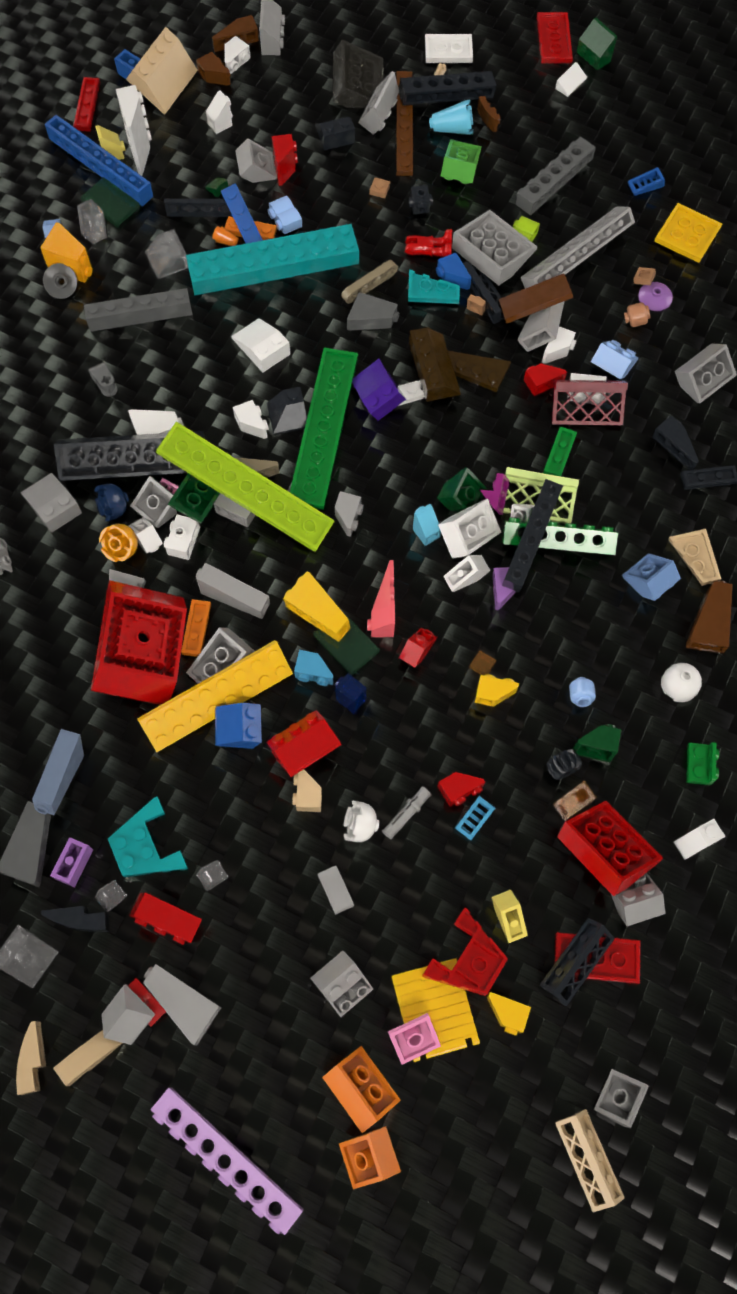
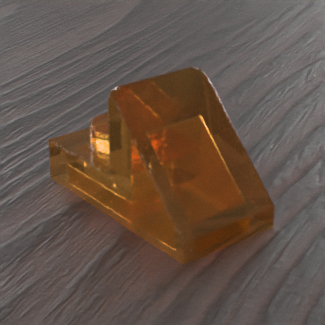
M583 781L556 801L554 806L563 819L568 820L581 809L589 806L597 797L587 783Z

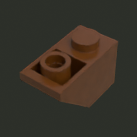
M213 52L196 59L198 73L207 83L230 85L231 74L229 69L222 64L220 58L216 57Z

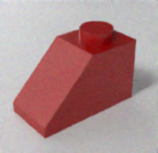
M541 363L531 366L526 370L524 382L532 394L536 396L553 388V380H565L567 372L564 369Z

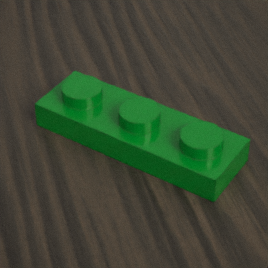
M563 427L559 428L543 474L561 477L577 432Z

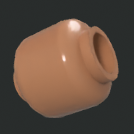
M643 302L629 305L627 312L624 313L625 322L629 323L631 327L647 324L648 319H650L648 305H645Z

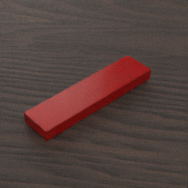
M83 78L73 127L78 131L91 130L100 87L99 78Z

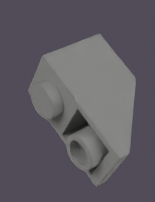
M340 491L335 505V516L346 535L351 537L352 532L357 529L358 520L356 519L358 515L362 514L364 505L361 504L360 496Z

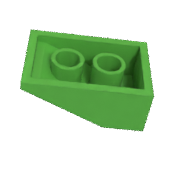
M450 139L444 157L441 176L447 180H459L464 184L473 183L482 146Z

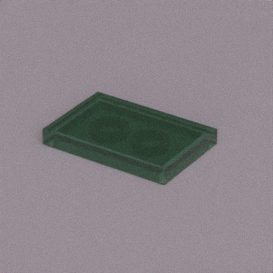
M104 177L81 196L82 202L116 227L140 207L139 202Z
M345 614L349 620L350 629L339 642L320 629L314 632L313 636L352 676L377 655L380 649Z

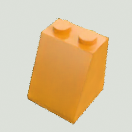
M56 222L40 247L47 267L56 263H62L74 270L78 281L85 283L88 277L92 275V267L86 248L60 223Z

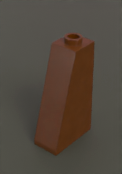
M713 581L708 588L686 642V648L724 653L729 648L733 584L726 583L725 581Z

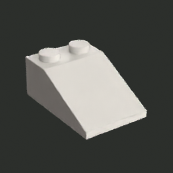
M257 319L231 336L262 373L290 355L289 341L277 329L261 319Z
M488 499L472 505L438 524L452 558L470 555L501 533Z

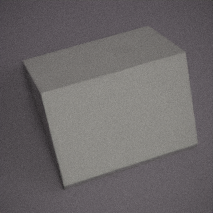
M149 476L132 502L131 507L156 528H159L177 514V510L168 505L174 494L152 476Z
M126 984L123 985L102 1013L104 1038L131 1045L152 1020L155 1013Z
M611 1069L594 1110L623 1127L631 1128L649 1086Z

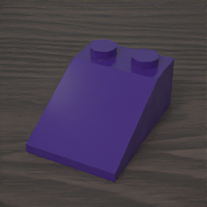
M377 359L353 378L352 383L370 414L378 421L406 400L380 359Z

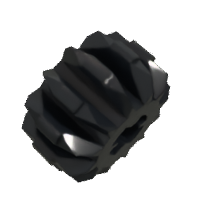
M569 749L553 756L546 765L550 775L554 779L560 780L579 770L582 762L575 750Z

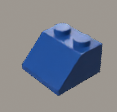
M237 703L215 707V746L253 749L262 743L261 704Z

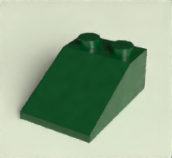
M188 473L168 505L201 524L221 493Z

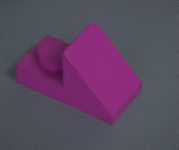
M497 473L496 480L493 481L494 491H480L489 500V503L497 513L503 515L510 480L505 474Z

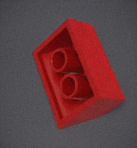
M317 710L309 713L305 718L290 725L289 728L267 741L274 757L290 777H293L341 745L326 720Z

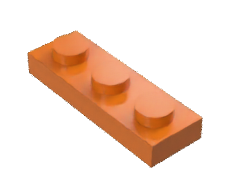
M228 216L225 229L235 236L242 237L234 218ZM254 221L262 240L275 238L277 225Z
M192 599L181 650L182 655L198 657L202 652L211 602Z

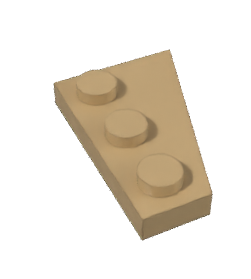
M706 529L669 537L670 543L702 586L712 584L713 581H721Z

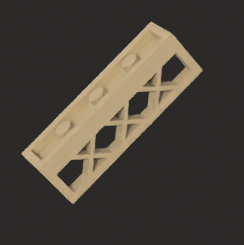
M584 1109L570 1117L555 1122L592 1211L596 1212L617 1205L624 1199V1195L587 1110ZM571 1122L575 1131L574 1136L567 1133L564 1124ZM576 1145L583 1149V1159L577 1156L575 1152ZM585 1167L592 1171L594 1175L593 1181L586 1178L584 1173ZM595 1190L602 1194L604 1203L597 1204L594 1197Z

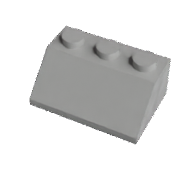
M261 0L259 30L262 55H280L281 48H284V40L281 37H284V26L282 25H285V15H282V7L273 0Z
M393 71L376 87L358 122L373 135L378 130L381 131L386 124L384 121L392 112L390 110L391 107L393 108L398 101L396 97L399 89Z
M713 343L675 371L680 387L697 403L704 401L737 375L727 344Z

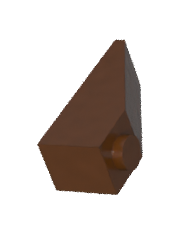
M253 16L238 18L212 37L214 52L225 50V44L235 36L246 44L258 42V28Z

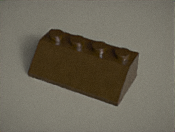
M429 328L411 330L409 345L426 402L461 395L443 334Z

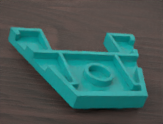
M158 796L154 797L108 838L123 877L188 869L181 851L160 859L146 822L165 814Z

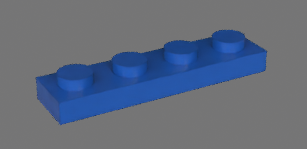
M236 183L221 190L245 243L263 241Z

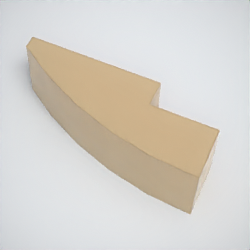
M38 1021L30 1023L20 1049L16 1077L17 1095L40 1091L38 1068L45 1067L46 1061L41 1022Z
M102 1030L53 1069L65 1086H70L87 1071L93 1069L122 1043L104 1038Z

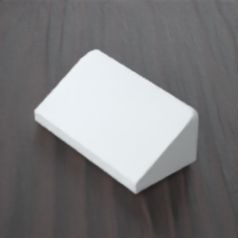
M575 62L557 80L555 89L568 97L587 79V76Z

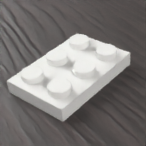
M425 34L426 63H472V34Z

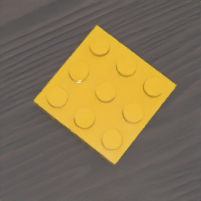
M677 203L654 242L700 263L719 232L722 223Z

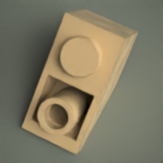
M303 769L294 775V785H297V793H293V805H296L297 811L321 812L322 789Z

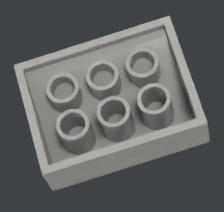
M488 210L455 231L452 249L498 286L510 279L537 250V246L491 210Z

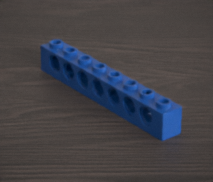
M55 115L45 123L51 141L136 203L143 206L153 197L151 183L62 118Z

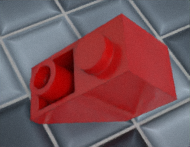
M420 628L408 639L399 658L413 667L418 666L437 637L430 630Z
M455 772L439 781L437 787L451 807L454 804L459 806L464 803L466 797L471 794L475 796L482 792L485 781L482 778Z

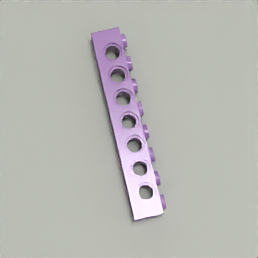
M168 1088L151 1108V1111L155 1113L152 1117L159 1124L163 1125L165 1123L170 1127L169 1133L175 1139L179 1140L181 1138L187 1143L185 1148L194 1156L196 1154L200 1155L203 1158L202 1164L210 1171L215 1169L220 1174L219 1180L227 1187L231 1184L237 1190L235 1192L236 1196L243 1202L248 1200L254 1206L252 1208L253 1212L260 1218L265 1216L270 1221L269 1226L277 1234L282 1232L285 1235L304 1209L173 1088ZM175 1108L181 1112V1119L178 1122H174L171 1119V1112ZM190 1124H195L198 1128V1133L195 1137H190L187 1134V1127ZM206 1139H211L214 1142L212 1152H206L203 1148V1143ZM223 1154L228 1155L231 1159V1164L228 1168L220 1165V1157ZM239 1170H244L247 1173V1182L240 1183L237 1181L236 1174ZM255 1186L264 1188L265 1195L263 1198L257 1199L254 1197L253 1188ZM275 1201L279 1202L282 1206V1212L277 1215L270 1211V1204Z

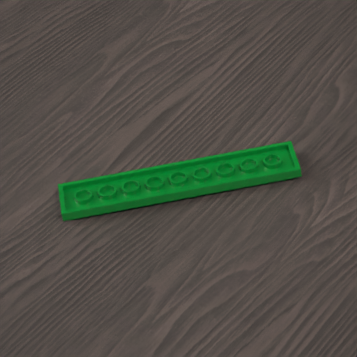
M330 348L323 349L290 493L314 508L323 510L358 360V353Z

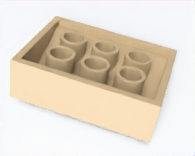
M165 27L126 80L132 85H136L137 90L141 91V94L165 115L198 70L180 40Z

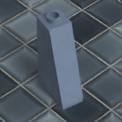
M63 729L60 730L32 799L34 808L39 813L55 815L84 757L80 734Z

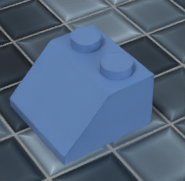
M649 553L622 575L642 597L654 601L681 579L673 560Z

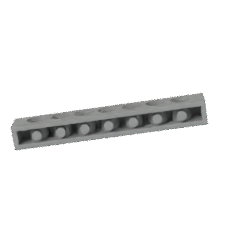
M615 207L521 277L524 288L526 289L563 273L567 274L635 223L631 208Z

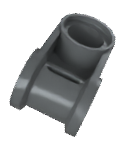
M105 362L88 369L93 381L98 385L104 396L111 397L117 393L118 389L114 383V377Z

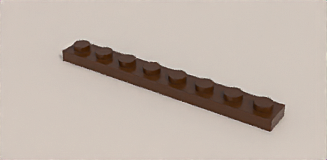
M397 71L398 89L400 78L412 77V71ZM398 93L396 97L398 99L396 103V176H413V105H402Z

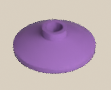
M659 282L643 285L638 294L639 301L648 305L651 311L665 310L670 306L673 298L671 290Z

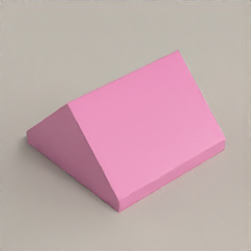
M428 1013L388 1031L402 1065L441 1047Z

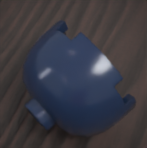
M111 483L95 487V492H98V498L95 499L100 515L103 516L105 514V521L121 517L125 513L129 501L127 493Z

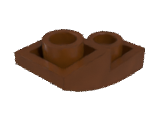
M480 96L478 112L483 122L493 132H497L498 124H500V115L497 114L495 107L490 108V103H487L485 96Z

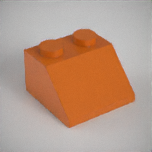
M386 1126L339 1143L353 1189L383 1181L401 1172Z

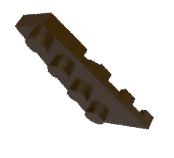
M448 351L455 376L495 392L498 391L511 364V361Z

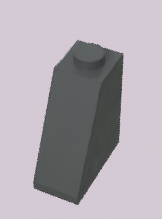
M359 292L347 318V330L392 328L393 323L397 322L399 318V312H397L398 304Z

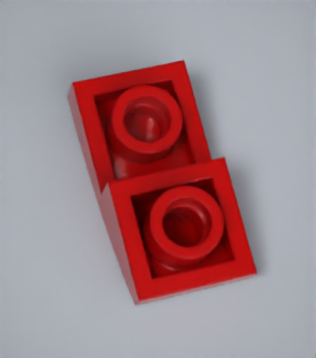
M135 978L128 987L155 1013V1016L148 1023L151 1027L166 1011L151 992Z

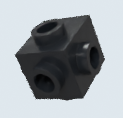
M427 185L411 187L408 203L409 207H412L413 214L430 212L433 198L432 194L429 195Z

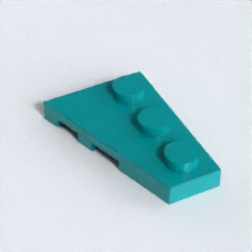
M409 269L408 302L459 304L460 285L441 279L437 281L431 279L429 275L415 274V271Z

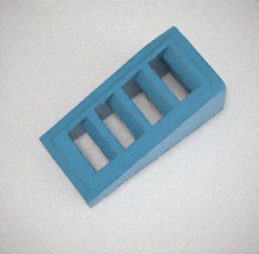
M479 796L455 829L472 840L495 807ZM481 804L488 810V812H483L481 809L477 807V805ZM473 810L482 815L483 819L480 820L472 813ZM469 816L479 823L477 827L467 820ZM463 823L471 827L473 832L471 833L462 826Z

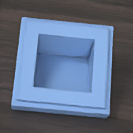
M60 219L43 222L45 238H47L56 222L61 224Z

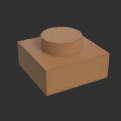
M374 178L370 188V195L385 198L390 187V181Z
M639 267L634 277V284L651 285L656 275L655 269Z
M470 294L467 299V309L482 316L485 311L486 301L479 296Z

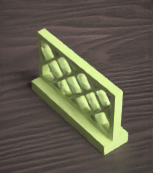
M507 467L505 476L510 480L509 482L515 483L519 489L513 493L508 490L506 500L511 498L514 504H524L529 501L531 505H535L531 499L540 494L541 489L539 488L543 487L545 479L563 485L560 495L567 492L572 493L571 500L565 503L559 495L558 500L562 506L553 510L550 521L563 524L571 523L579 480ZM533 486L537 492L528 496L524 488ZM521 491L526 499L518 503L513 496ZM504 508L503 513L511 514V509ZM565 508L569 513L568 519L560 518L557 512Z

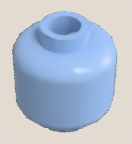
M579 677L569 685L570 699L577 706L586 707L595 700V686L591 680Z

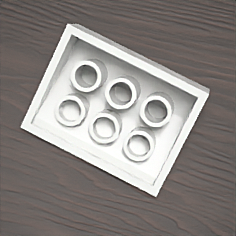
M136 85L116 89L134 162L138 174L142 176L150 151L149 141L152 139L150 131L146 130V128H149L147 118H144L146 111L144 105H141L143 103L141 91L137 92Z

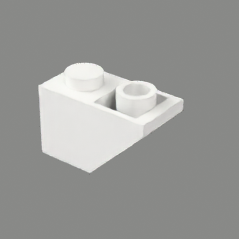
M237 36L225 44V66L231 74L250 59L249 45Z
M221 90L217 92L206 110L208 125L216 134L232 126L231 102L228 96H225Z
M253 400L233 407L234 417L241 431L263 439L267 438L266 430H269L267 422L261 419L260 407L258 405L255 406Z

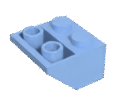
M615 340L601 343L591 362L619 379L625 378L638 360V357L635 356L636 353L628 348L626 350L621 348V344Z

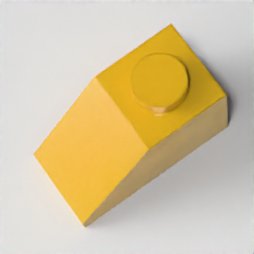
M489 992L487 999L500 1026L505 1027L504 1031L517 1036V1033H523L531 1007Z

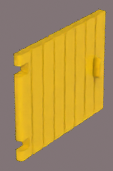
M457 959L444 961L441 964L452 971L457 963ZM428 966L391 976L403 1023L412 1021L426 1013L430 1017L441 1047L426 1053L427 1059L467 1048L465 1041L467 1038H471L473 1046L480 1044L465 990L422 977ZM420 1056L413 1059V1061H420Z

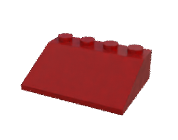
M607 801L565 821L558 835L561 842L613 896L629 888L663 859Z

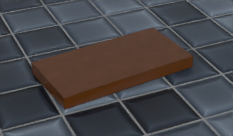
M563 273L499 299L506 323H510L573 298V294Z

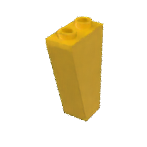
M308 571L298 578L292 589L285 593L283 599L286 608L339 642L349 631L350 624L348 618Z

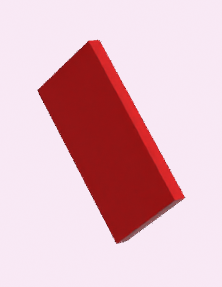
M537 12L541 63H572L573 55L568 12Z
M556 933L555 963L576 934ZM606 937L599 939V945L603 943ZM615 938L586 979L640 984V940ZM592 952L587 956V962L592 958ZM580 969L576 971L575 978L580 975Z

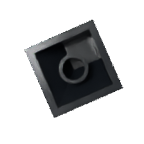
M300 387L282 390L266 403L274 435L305 429L307 416Z

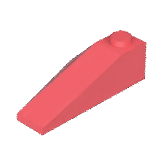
M393 560L389 561L371 612V619H367V631H371V637H394Z

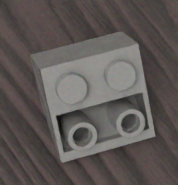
M647 873L616 896L611 894L617 912L626 926L665 914L663 893Z
M344 951L340 952L311 977V980L340 1017L373 990L357 965Z

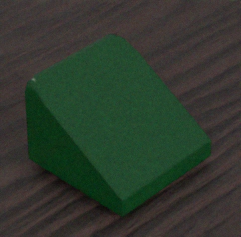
M216 178L205 188L214 196L219 197L222 194L221 190L228 187V180Z

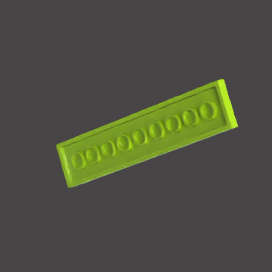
M175 422L156 450L158 455L316 552L334 523V520L178 422Z

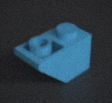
M299 650L294 670L295 678L302 682L315 681L322 686L333 685V674L320 655Z

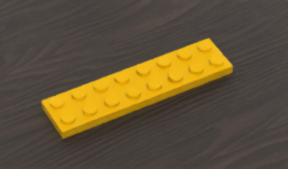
M274 640L137 719L156 752L214 720L215 707L243 703L293 673L278 643Z

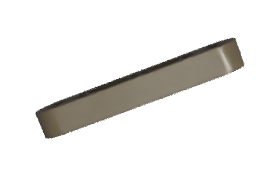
M388 260L345 288L341 297L348 304L354 302L359 292L366 294L392 277L397 272L398 266L392 260Z

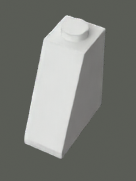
M128 411L137 435L168 433L175 422L183 425L181 417L177 418L173 411Z

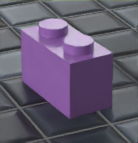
M69 838L50 876L75 888L93 849L87 844Z

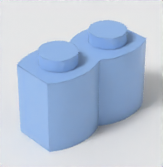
M288 196L269 203L268 214L271 219L275 220L279 231L281 230L284 234H287L302 227V218Z

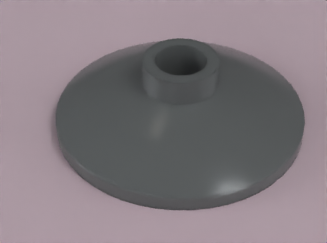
M56 263L46 269L43 276V284L51 296L65 299L75 292L77 276L72 268L62 263ZM62 278L65 281L63 285L59 283Z

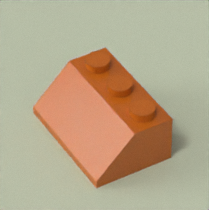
M362 1046L322 1077L362 1133L379 1121L401 1101Z

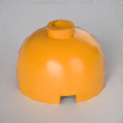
M125 524L108 526L103 529L99 537V542L102 543L103 547L101 548L102 553L114 562L129 559L137 550L138 538L134 530Z

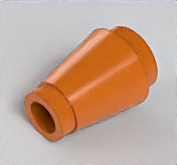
M217 226L212 237L217 243L229 246H236L239 240L238 237L223 226Z

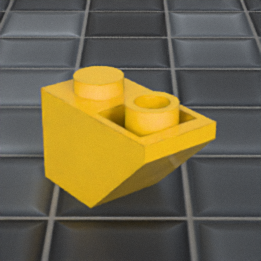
M489 674L481 675L474 703L494 707L515 694L519 683L508 678L502 680Z

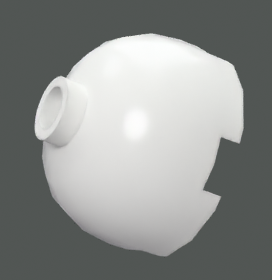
M680 662L673 664L665 671L661 678L663 692L667 693L676 702L690 701L698 694L702 686V678L699 671L688 663Z
M352 801L353 807H348L344 819V826H348L347 834H344V838L348 841L364 842L374 834V831L378 830L379 820H377L376 813L369 804Z

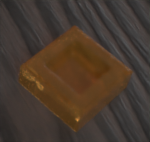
M480 650L470 664V668L484 676L490 672L496 660Z

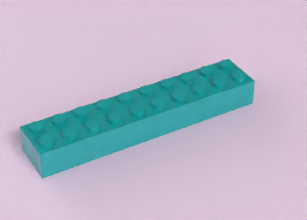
M352 224L189 254L186 255L194 295H200L359 264V248Z

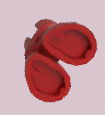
M447 229L444 235L439 238L418 235L407 236L405 253L409 255H429L431 257L451 255L452 229Z

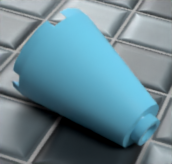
M465 100L432 114V118H429L430 128H433L434 132L473 134L471 127L473 125L471 105L468 106L470 100Z

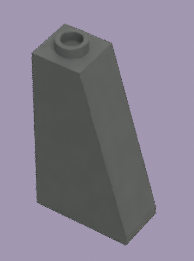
M27 802L0 860V873L40 887L51 814L39 813L35 810L32 802Z

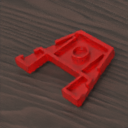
M464 908L454 925L472 937L452 971L435 959H432L422 977L486 996L508 958L481 929L482 926L473 919L469 910Z

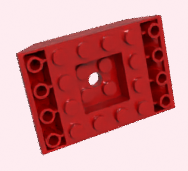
M109 580L91 691L160 705L171 699L177 683L187 612L183 597ZM140 633L145 634L148 641H140L138 635Z

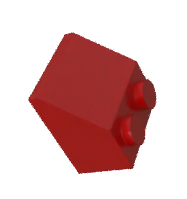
M292 134L272 136L274 164L279 186H282L296 171L295 164L298 163L297 153L294 152L297 151L296 141L292 139Z

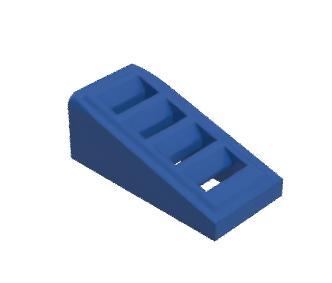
M657 167L629 180L628 185L635 196L664 187L665 179Z

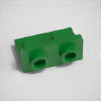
M712 742L710 745L689 743L687 745V783L711 785L718 779L719 769L716 768V761L719 758V749H716L717 743Z

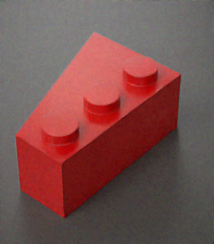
M146 892L140 893L129 915L135 919V923L144 927L148 924L154 927V932L163 936L168 933L174 936L172 940L182 945L185 942H192L202 919Z

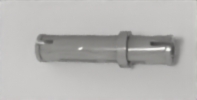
M422 786L411 799L406 801L405 807L382 832L392 840L415 812L421 810L420 807L431 796V793Z

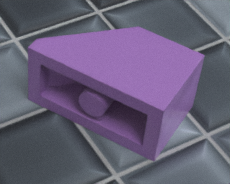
M509 567L494 568L493 571L495 610H499L516 592L502 586Z

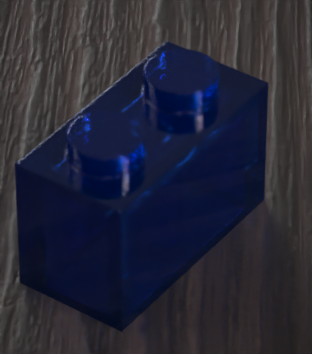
M349 673L345 677L338 679L335 684L336 700L354 714L366 700V687Z

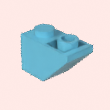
M431 504L419 507L414 513L413 531L424 546L440 538L439 522Z

